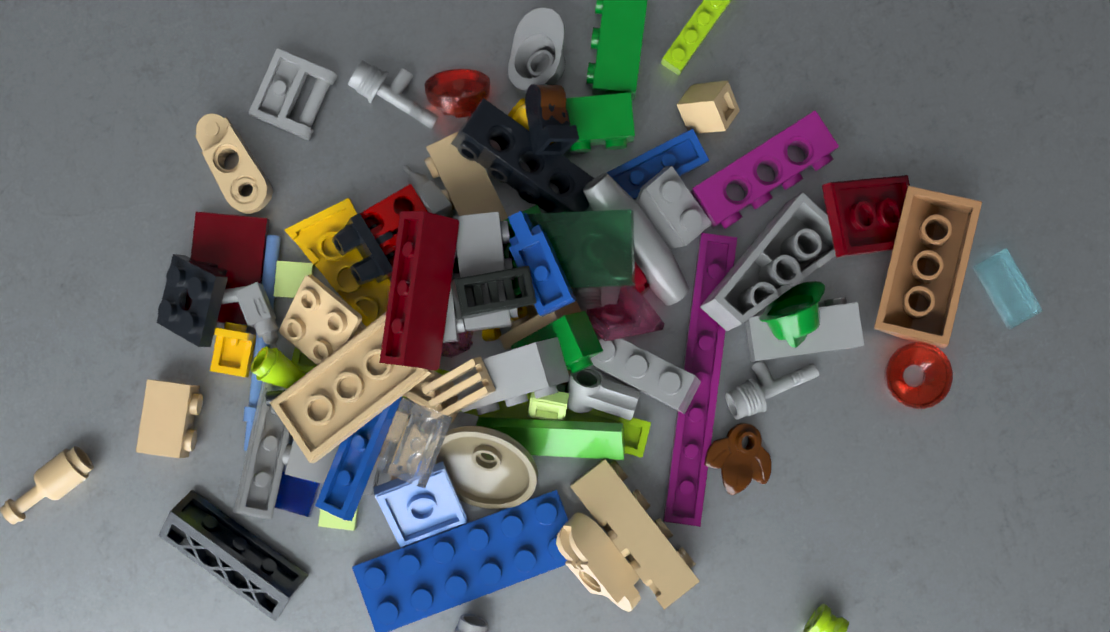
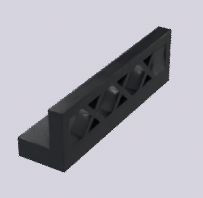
M193 490L170 511L159 533L162 539L274 621L282 614L290 599L308 577V574ZM174 526L182 530L187 538L174 531ZM205 549L213 553L216 557V560L206 554ZM234 571H237L241 575H243L246 581H242L240 578H238L235 575ZM263 592L277 600L278 604L275 605L265 598Z

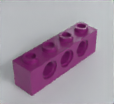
M815 110L693 187L691 194L712 222L711 227L714 229L722 224L724 229L743 218L740 213L743 209L750 205L755 210L773 199L770 194L773 190L782 185L786 191L804 179L800 173L812 166L817 171L834 159L831 154L839 145ZM788 147H799L804 153V160L802 162L792 161L787 154ZM760 165L771 167L774 172L773 181L766 182L761 180L757 175V167ZM730 184L741 186L744 191L743 200H731L726 193V187Z

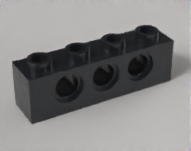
M485 98L475 107L451 142L453 146L458 148L459 153L464 158L479 163L488 170L491 177L495 180L507 183L518 191L519 196L526 202L538 204L541 209L548 213L551 220L560 225H565L568 228L583 217L590 205L583 192V188L594 178L563 155L533 154L529 130ZM490 140L497 142L501 151L493 148ZM520 161L529 166L530 172L525 171L521 167ZM549 182L554 183L558 187L559 193L552 190Z

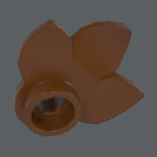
M740 423L732 427L725 438L715 440L710 445L706 453L704 465L715 469L721 468L725 490L728 494L735 495L745 490L752 479L758 483L766 484L771 475L772 462L769 453L761 446L762 438L759 430L751 424ZM745 436H748V444L743 448L742 440Z

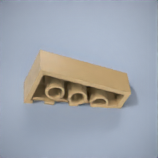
M602 459L572 482L570 487L598 524L605 529L617 549L629 560L630 565L643 583L653 591L656 600L665 610L700 582L691 570L696 563L683 547L678 551L675 550L668 541L673 534L661 518L654 522L645 510L650 507V504L640 491L636 489L631 493L623 481L628 476L615 460L609 464L605 459Z

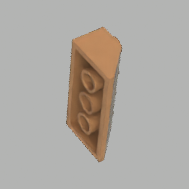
M908 186L874 329L908 341L942 349L949 345L981 210V201Z

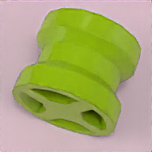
M821 604L807 621L803 632H846L849 621L842 616H834L830 607Z

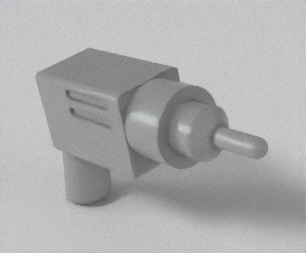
M404 166L403 169L409 176L408 183L413 186L427 211L452 218V204L434 181H429L425 175L417 172L413 173L408 166Z
M255 282L248 286L225 289L221 304L239 302L247 325L255 328L258 338H263L264 343L271 345L272 349L278 348L276 345L278 340L276 332L279 328L263 284Z

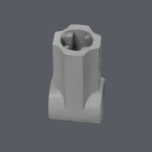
M593 366L575 373L571 371L570 381L567 382L564 391L569 393L567 408L577 413H587L592 409H596L627 420L632 419L640 390L603 379L602 373Z

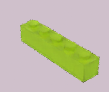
M703 0L662 58L661 64L679 76L732 0Z

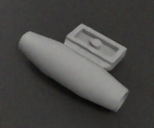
M672 166L663 168L640 188L636 201L608 173H603L590 181L583 188V192L602 230L607 237L613 240L614 247L618 251L620 249L623 252L626 251L646 275L647 283L650 284V290L666 306L673 305L684 298L690 288L671 249L687 246L707 229L712 222Z

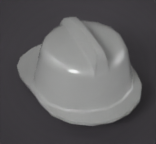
M545 7L533 9L522 18L516 28L508 65V76L510 82L518 89L527 91L531 84L554 85L565 71L566 60L562 52L565 25L561 16L553 9Z

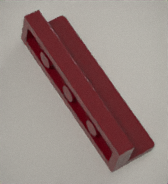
M401 211L379 363L436 371L439 369L459 230L458 219L425 211Z

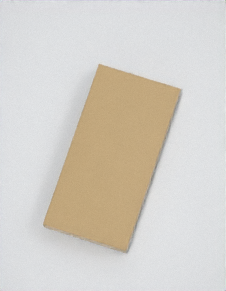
M386 312L270 402L309 463H316L432 373L428 369L379 363Z

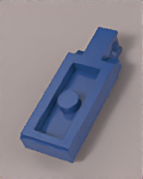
M522 211L509 216L508 219L516 235L509 239L511 243L509 249L517 267L529 266L537 302L534 306L539 316L544 317L575 302L576 298L547 233L544 232L542 226L537 225L533 227L528 214Z

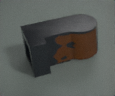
M531 84L525 95V109L533 154L563 155L579 140L577 126L570 124L568 111L566 110L564 88L561 85Z

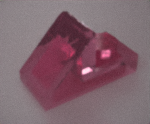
M625 280L621 284L617 304H606L603 307L587 309L586 312L594 331L604 341L660 331L664 328V322L646 298Z

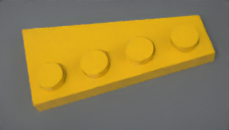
M347 198L284 230L344 301L362 316V323L367 327L387 312L391 280L388 277L380 283L375 279L358 285L350 270L353 264L363 259L358 249L356 248L342 256L333 244V237L346 226L351 217L358 214L352 200Z

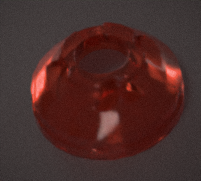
M471 69L442 71L429 77L424 84L428 102L442 111L444 115H451L455 118L470 116L483 98L486 100L489 98L491 88L490 78L486 74Z
M914 342L900 347L890 356L886 363L884 380L889 393L897 402L913 409H925L940 403L947 396L953 381V371L947 356L939 348L924 342ZM910 365L918 366L923 372V381L916 387L909 386L903 378L905 369Z

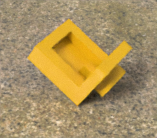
M225 322L224 329L215 328L214 335H216L210 371L249 378L256 335L246 333L247 326Z

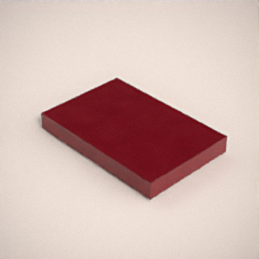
M908 175L837 181L822 185L836 258L893 250L907 188L910 186Z
M196 212L191 258L195 261L213 263L218 265V268L228 270L225 289L248 286L255 282L262 283L266 237L270 220L260 217ZM188 289L185 303L186 311L190 309L193 300L188 294ZM239 302L221 304L217 322L247 325Z

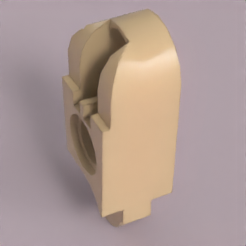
M213 113L204 115L196 125L197 134L195 137L226 201L231 207L244 214L260 211L272 199L273 189L270 181L230 120ZM237 153L239 156L237 166L230 170L225 169L224 161L226 157ZM245 185H251L252 193L247 197H243L241 193L242 188Z
M574 513L563 525L556 539L559 552L567 560L565 564L591 594L606 596L621 609L628 612L632 611L641 600L639 592L634 586L640 577L594 520L583 513Z

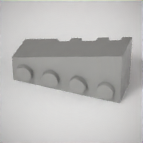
M803 192L786 202L702 303L700 308L722 328L729 331L746 322L783 293L800 283L805 277L836 256L828 215Z

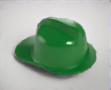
M809 281L795 285L770 303L759 317V320L767 323L772 334L778 340H787L792 348L798 347L808 334L814 332L820 326L819 301L825 292V285L819 281Z

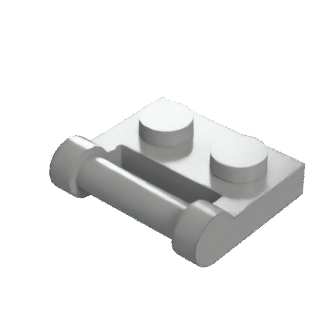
M276 48L248 114L298 137L310 140L314 131L311 129L328 87L329 85H334L337 74L327 68ZM307 75H310L317 79L298 122L289 119Z

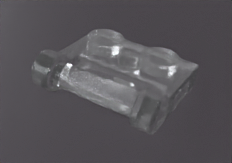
M401 398L374 468L415 486L426 488L453 417ZM408 419H409L408 425H407L406 430H405V432H404V435H403V437H402L403 431H404L405 426H406V424H407V421H408ZM401 437H402L401 443H400L399 448H398V450H397V453H396V455H395L396 449H397L398 444H399V442H400V439H401Z

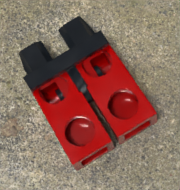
M411 184L351 217L346 226L333 237L332 242L342 256L356 248L363 259L350 267L351 273L358 285L375 279L380 283L392 276L401 211L428 212Z

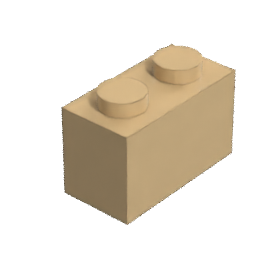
M147 379L136 447L137 453L173 458L189 457L190 451H194L197 442V430H194L193 427L195 415H199L202 409L203 396L199 393L200 386Z

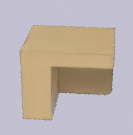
M728 80L693 84L676 104L687 131L693 129L695 134L726 131L740 111Z

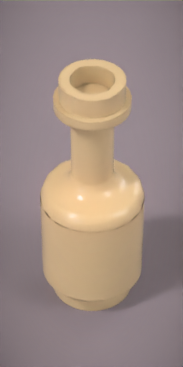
M77 446L70 450L64 449L35 472L34 481L36 485L16 501L12 499L5 501V504L0 508L3 517L14 525L19 521H23L26 518L24 512L44 497H48L51 500L61 499L89 477V472L94 469L92 461Z

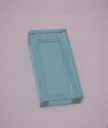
M1007 248L972 267L1007 329H1012L1043 311Z

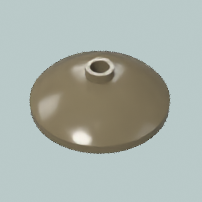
M464 426L451 429L441 434L435 440L429 454V466L444 462L460 501L476 507L507 509L518 506L532 496L537 485L538 469L533 457L517 440L496 429L483 426Z

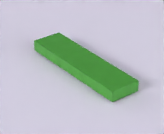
M478 417L476 426L488 427L506 433L517 440L530 455L624 460L625 456L623 423Z

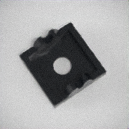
M173 254L170 268L166 275L167 281L162 301L158 308L156 323L198 347H211L228 279L226 277L228 270L218 268V265L213 263L195 261L186 255ZM188 289V294L193 300L190 309L186 311L182 306V296Z

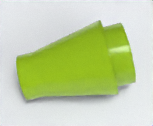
M267 346L262 348L251 365V372L256 374L257 380L286 389L306 375L278 348L270 349Z

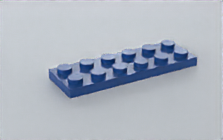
M555 489L531 498L518 506L502 509L352 566L375 632L395 630L566 565L565 562L567 560L559 552L556 545L557 535L568 521L558 490Z

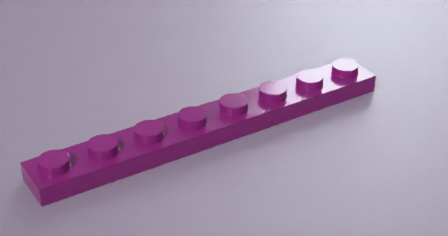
M708 233L700 234L683 370L695 375L701 383L685 414L677 411L663 517L664 522L701 527L708 466H705L704 462L712 441L726 330L702 310L700 306L734 266L738 237Z

